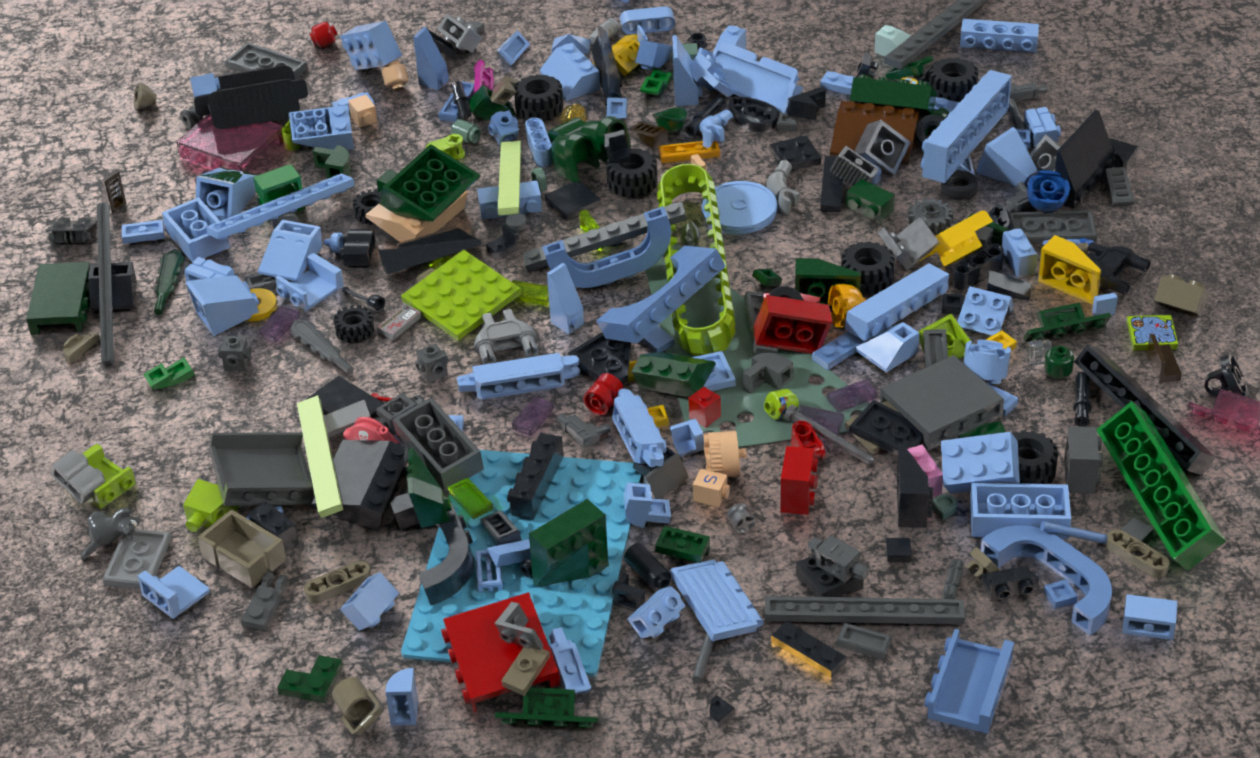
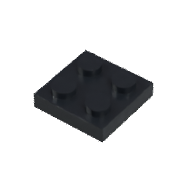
M807 135L769 144V151L779 164L782 160L788 161L792 165L791 171L821 164L822 157Z

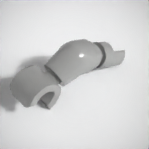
M786 160L780 161L774 173L768 177L766 183L767 188L772 191L778 200V212L783 215L790 213L791 204L793 206L798 205L800 193L789 189L786 185V179L792 169L791 163Z

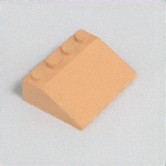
M465 191L433 222L396 215L380 204L369 211L365 217L399 242H403L438 231L465 208L468 192Z

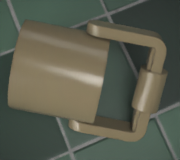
M348 677L341 680L332 691V699L344 715L341 718L348 730L356 736H361L368 730L384 711V705L371 689L367 690L356 677ZM361 721L356 728L352 724V722Z

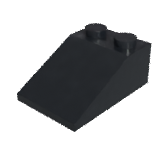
M898 443L896 475L898 527L927 528V518H932V504H928V501H933V487L928 486V476L904 444Z

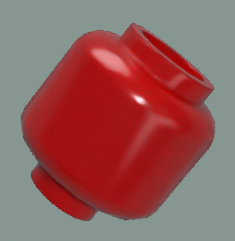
M327 21L311 27L309 35L314 46L322 49L336 42L335 36L338 33L334 24L330 26Z

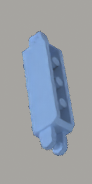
M560 353L472 366V373L457 377L459 392H476L477 398L484 400L559 388L565 384V379L579 376L580 368L577 365L580 361L575 355L561 357Z
M624 388L619 390L618 397L614 399L612 419L633 461L639 464L647 463L649 467L663 466V453H666V441L662 439L659 428L655 426L653 417L649 415L646 404H643L640 396H634L631 390Z

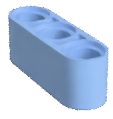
M666 6L627 10L620 15L622 30L625 34L629 35L637 34L638 25L641 26L644 33L671 30L676 23L672 9Z
M539 118L528 119L525 122L526 138L534 162L539 167L550 166L553 162L551 142L544 123Z

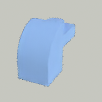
M627 482L623 498L626 518L631 524L644 528L646 521L670 522L669 500L652 499L649 484Z

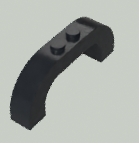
M409 493L389 499L400 530L420 524ZM452 503V510L448 511L449 521L436 524L441 528L449 546L448 555L437 566L418 573L430 606L444 601L457 593L467 583L474 569V557L469 545L473 543L469 530H463L467 528L462 515L457 516Z

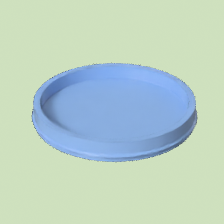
M734 181L715 187L721 231L723 233L736 235L754 233L767 227L776 217L777 199L772 191L761 184L749 181ZM704 199L702 202V212L705 221L707 217L711 216L710 212L704 210V205L709 203V199Z

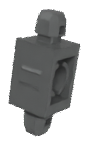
M401 393L376 409L377 419L375 420L387 427L394 436L396 431L393 418L422 403L425 399L421 395L409 398L404 393Z
M832 535L825 541L819 538H812L809 541L808 549L816 555V566L845 583L852 576L860 580H864L868 576L869 569L860 562V551Z

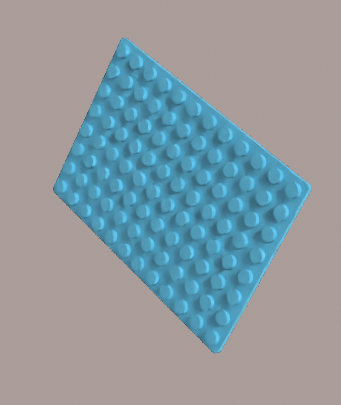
M480 450L484 470L451 488L448 496L457 516L462 515L467 528L463 530H469L473 543L469 544L474 557L472 575L457 593L430 606L421 584L401 649L402 657L451 662L448 654V649H451L450 643H444L441 630L445 629L444 618L529 592L548 644H551L549 634L552 630L562 627L566 640H571L572 643L576 644L586 675L596 676L614 601L612 588L615 581L619 579L631 525L625 514L624 490L627 482L640 484L642 474L633 468L634 463L563 457L534 520L511 516L510 502L507 501L509 489L514 487L516 475L518 472L521 473L524 459L529 454ZM586 499L591 501L606 515L609 566L601 572H597L588 578L536 587L533 584V577H525L520 569V565L523 562L501 566L503 590L493 587V591H488V588H483V592L478 591L475 551H483L495 546L482 526L481 518L502 511L520 531L521 539L527 540L529 539L530 532ZM440 527L438 528L426 570L440 564L449 552V546ZM483 556L481 557L482 579L487 581L486 557ZM491 559L492 580H497L496 566Z

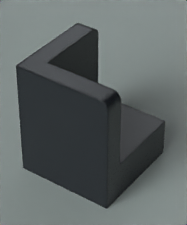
M624 130L605 134V150L610 163H618L630 159L629 143Z

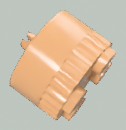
M736 430L703 434L706 470L726 474L727 478L740 477L739 458H747L746 448L738 449Z

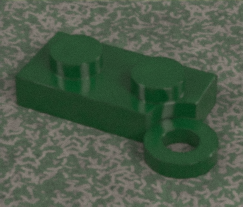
M926 56L918 61L908 63L902 69L893 67L885 74V77L890 78V81L895 80L896 82H898V79L906 78L907 76L917 77L922 74L924 70L923 65L934 60L933 56Z

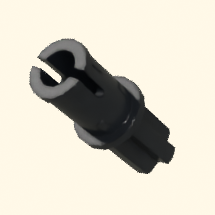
M456 81V86L454 83L450 84L454 96L453 102L457 105L460 118L468 119L471 116L467 102L469 99L468 96H465L462 82Z

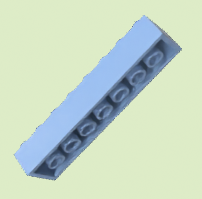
M989 70L985 76L981 77L977 85H974L972 90L965 95L964 99L957 104L956 108L948 114V117L941 121L938 128L932 131L929 138L924 140L922 145L924 157L921 161L922 177L945 183L958 169L959 164L965 161L1009 110L1012 75Z

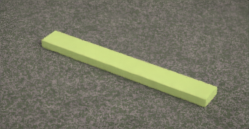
M521 141L501 142L498 215L519 213Z
M318 396L297 403L317 509L320 517L323 518L342 511L343 506L321 401Z

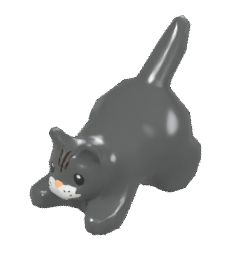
M121 508L111 517H108L103 512H93L87 519L91 544L83 551L81 560L87 559L100 546L111 544L123 535L133 540L132 535L136 526L140 524L141 519L130 516L131 509Z

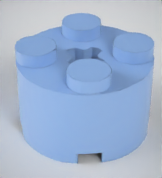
M978 340L977 344L973 345L972 341L966 343L963 363L982 380H988L991 384H1000L1001 379H1005L1008 375L1011 349L1010 347L1004 349L1002 343L990 340Z

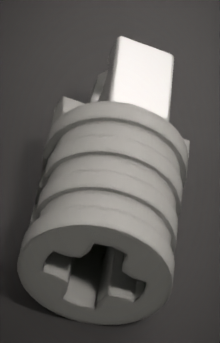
M609 18L600 25L607 31L609 39L620 31V25L614 18ZM597 28L590 35L592 46L598 36Z

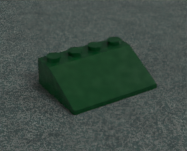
M430 144L383 186L379 204L396 215L433 222L480 178V174Z

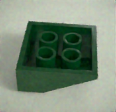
M588 499L529 533L533 584L536 587L588 578L609 566L606 515Z

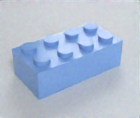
M971 483L970 515L972 537H985L997 529L1013 525H1028L1040 528L1043 521L1070 527L1071 511L1068 485ZM1055 534L1061 539H1069V536Z

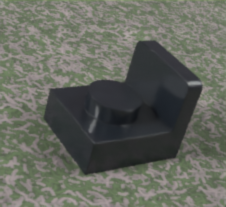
M506 224L502 226L503 235L486 244L487 251L498 260L519 250V235Z
M623 573L620 580L615 581L612 588L614 604L617 607L635 612L645 603V590L629 586V575Z

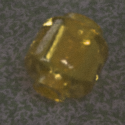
M571 104L564 108L559 123L561 125L575 117L586 122L588 115L583 106Z

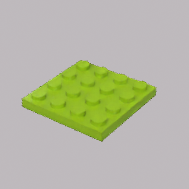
M462 250L403 293L401 299L405 304L421 311L423 317L451 337L460 341L484 323L482 314L491 313L493 316L520 296L521 289L467 251Z

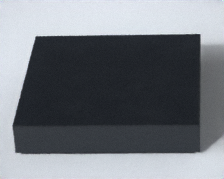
M574 181L545 194V201L567 220L601 205V199L580 181L578 183Z

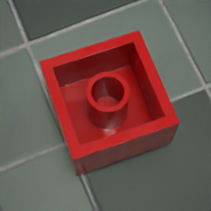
M786 446L780 484L781 513L809 515L810 506H814L815 492H812V489H817L818 475H814V472L817 473L818 458H814V448Z

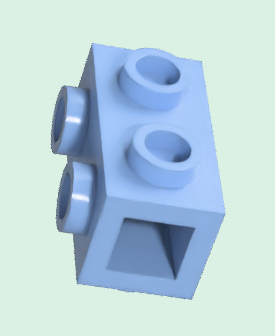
M670 586L658 590L627 619L641 639L649 636L655 638L665 630L663 628L664 625L675 621L680 616L679 612L685 607V604L681 600L680 594Z

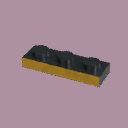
M788 621L771 635L772 643L830 678L846 664V656Z

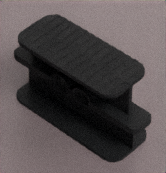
M286 65L217 76L214 78L219 79L221 89L211 94L195 97L194 106L198 116H211L213 125L218 129L290 118L289 112L300 111L299 99H305L308 96L307 84L304 79L295 80L293 69Z

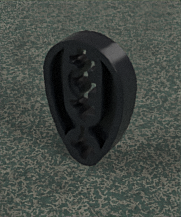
M736 96L729 100V111L733 114V119L747 130L765 132L777 125L778 111L773 105L749 97Z

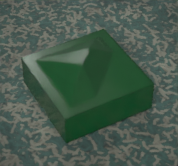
M770 268L754 269L752 277L764 286H780L783 280Z

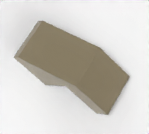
M505 76L493 88L492 102L505 105L516 93L514 86L518 80Z

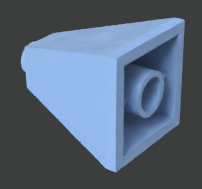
M1012 127L986 144L976 172L1017 186L1019 182H1024L1025 185H1028L1030 178L1036 175L1037 168L1017 130Z

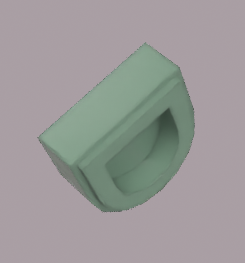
M541 167L532 169V181L538 182L541 192L546 191L547 180Z
M941 494L934 497L933 501H929V504H932V510L942 520L952 516L957 511V500L952 495Z

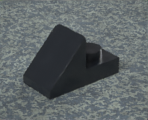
M823 87L788 98V115L793 117L816 120L817 109L826 107V90Z

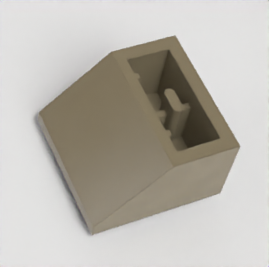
M1169 274L1168 277L1162 275L1154 301L1200 315L1211 293L1206 290V286L1203 283L1190 280L1187 283L1182 277Z

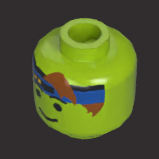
M789 389L771 391L766 396L764 410L772 419L781 420L784 419L785 412L790 405L799 407V401L797 396Z

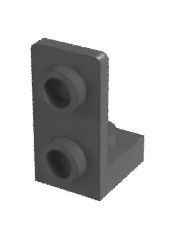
M511 602L494 623L500 632L499 635L502 640L509 644L515 643L528 649L534 648L541 650L544 646L535 630L524 627L529 620L519 603Z

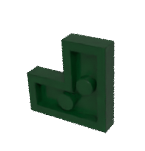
M318 655L310 673L286 669L277 687L278 694L326 703L343 668L342 659Z

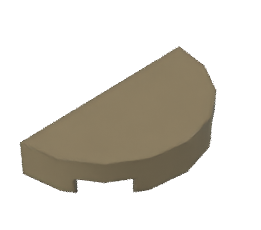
M88 332V335L81 336L75 334L68 338L63 344L65 360L71 364L100 340L98 333Z

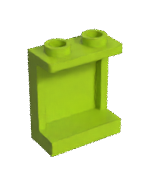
M97 443L82 453L87 458L88 465L94 469H99L104 475L105 483L96 488L94 496L88 500L99 509L136 484L133 469L129 466L122 469L108 460L104 455L103 447Z

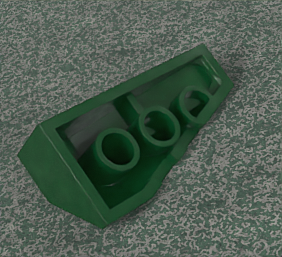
M413 448L408 449V493L421 528L448 522V511L452 510L449 497H444L441 487Z

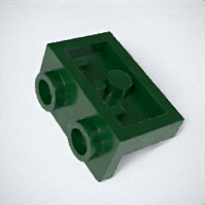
M664 526L655 544V552L701 563L704 555L708 556L710 553V536Z

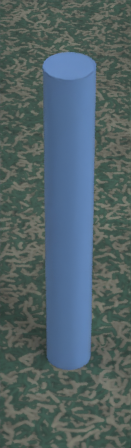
M1045 521L1040 525L1041 531L1102 544L1107 543L1106 534Z

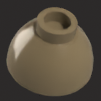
M139 83L135 88L133 98L135 109L143 110L151 104H156L157 94L153 93L148 86Z

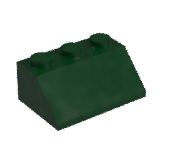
M653 352L641 354L631 372L641 389L690 397L705 385L716 363L710 360Z

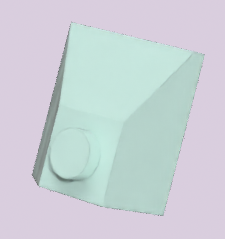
M885 25L875 33V53L886 56L911 37V35L892 26Z

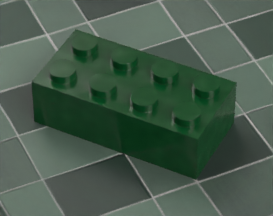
M859 75V78L853 77L850 101L898 108H912L920 110L919 114L929 115L934 111L937 92L928 82L924 81L911 84L909 80L898 79V82L890 81V78L879 77L878 80L871 79V76Z

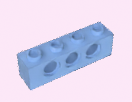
M963 19L960 47L1036 53L1039 24Z

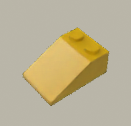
M1054 235L1041 248L1038 282L1093 305L1094 296H1098L1101 269L1073 242Z

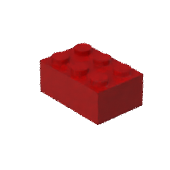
M766 295L753 326L756 345L812 354L823 346L831 327L832 318L829 305Z

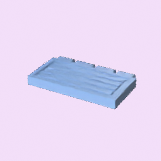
M713 559L671 568V578L712 641L756 632L757 627L763 625V619L745 592H743L735 577L732 576L725 562H716Z

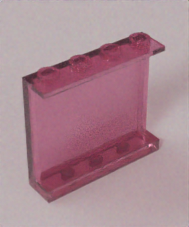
M207 115L176 141L179 158L213 170L223 167L243 172L242 168L270 143L279 146L283 144V127L268 121L228 129H218L213 125L211 115Z

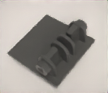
M69 217L58 218L56 222L46 229V231H51L48 239L53 243H69V238L71 243H75V239L76 243H87V241H91V233H87V230L96 224L97 220H91L90 217H81L78 220H70Z

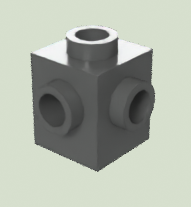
M224 337L222 345H219L218 356L222 358L224 371H246L248 361L251 358V346H248L246 337Z
M436 343L416 351V368L428 383L448 376L447 362H449L447 353L441 350Z

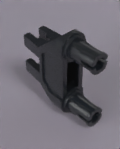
M1092 242L1087 249L1091 252L1086 256L1101 269L1099 289L1104 291L1110 289L1125 296L1130 290L1131 283L1117 278L1120 273L1129 266L1146 273L1151 265V260L1136 255L1132 249L1124 246L1105 247Z

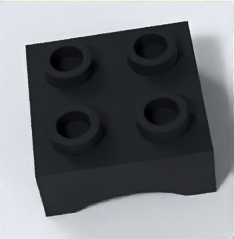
M816 555L796 562V576L810 588L815 597H838L847 592H857L863 589L864 580L852 576L845 583L816 566Z

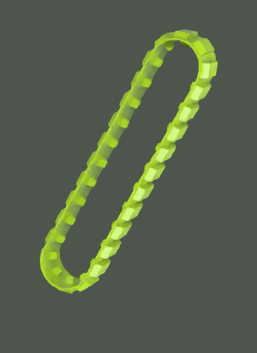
M681 164L667 170L661 177L657 186L659 208L672 204L674 198L689 192L702 193L704 199H709V203L704 205V210L711 213V216L706 218V223L713 227V229L708 231V237L715 240V242L710 244V248L718 250L726 266L714 276L715 278H720V283L715 285L716 291L722 292V297L717 299L718 305L724 306V311L719 313V321L704 328L688 327L687 319L681 317V314L686 311L685 305H681L671 314L678 344L689 354L701 356L727 349L735 335L736 323L718 202L712 176L699 165ZM675 224L670 225L671 232L676 230ZM672 236L664 254L668 282L677 272L670 257L678 252V250H673V245L677 243V237Z

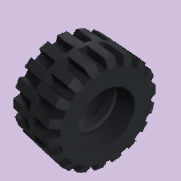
M952 57L940 59V61L934 62V65H931L929 70V85L937 92L936 97L961 102L965 95L972 90L973 86L978 83V68L966 59Z
M540 74L530 75L522 78L514 86L516 90L514 94L515 110L521 118H525V120L539 118L542 121L557 117L563 111L562 84L555 77Z
M629 148V160L618 163H610L609 159L607 160V184L614 194H618L621 197L626 196V198H636L641 195L645 196L647 193H651L653 188H656L658 183L657 160L649 151L642 150L641 148Z
M871 241L858 242V244H852L850 248L844 250L841 255V267L861 273L860 292L862 295L878 294L893 284L895 256L891 249H888L885 245H880V243H871Z
M1021 430L1019 433L1017 431L1012 432L1018 444L1020 484H1051L1056 475L1057 445L1053 443L1050 437L1046 438V435L1043 433L1038 434L1032 430L1031 432Z

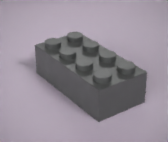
M432 397L393 418L397 438L405 447L413 448L445 492L484 470L480 450Z

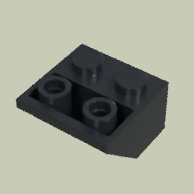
M133 262L111 263L112 310L134 308L137 279ZM90 265L88 277L91 312L100 311L98 265Z

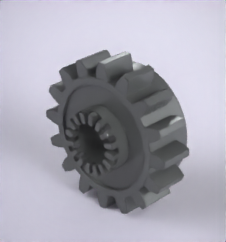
M923 198V202L915 201V205H910V209H908V224H912L921 217L932 233L937 235L945 231L947 227H951L954 217L953 208L949 207V203L942 204L941 199L936 202L934 198H931L930 201Z

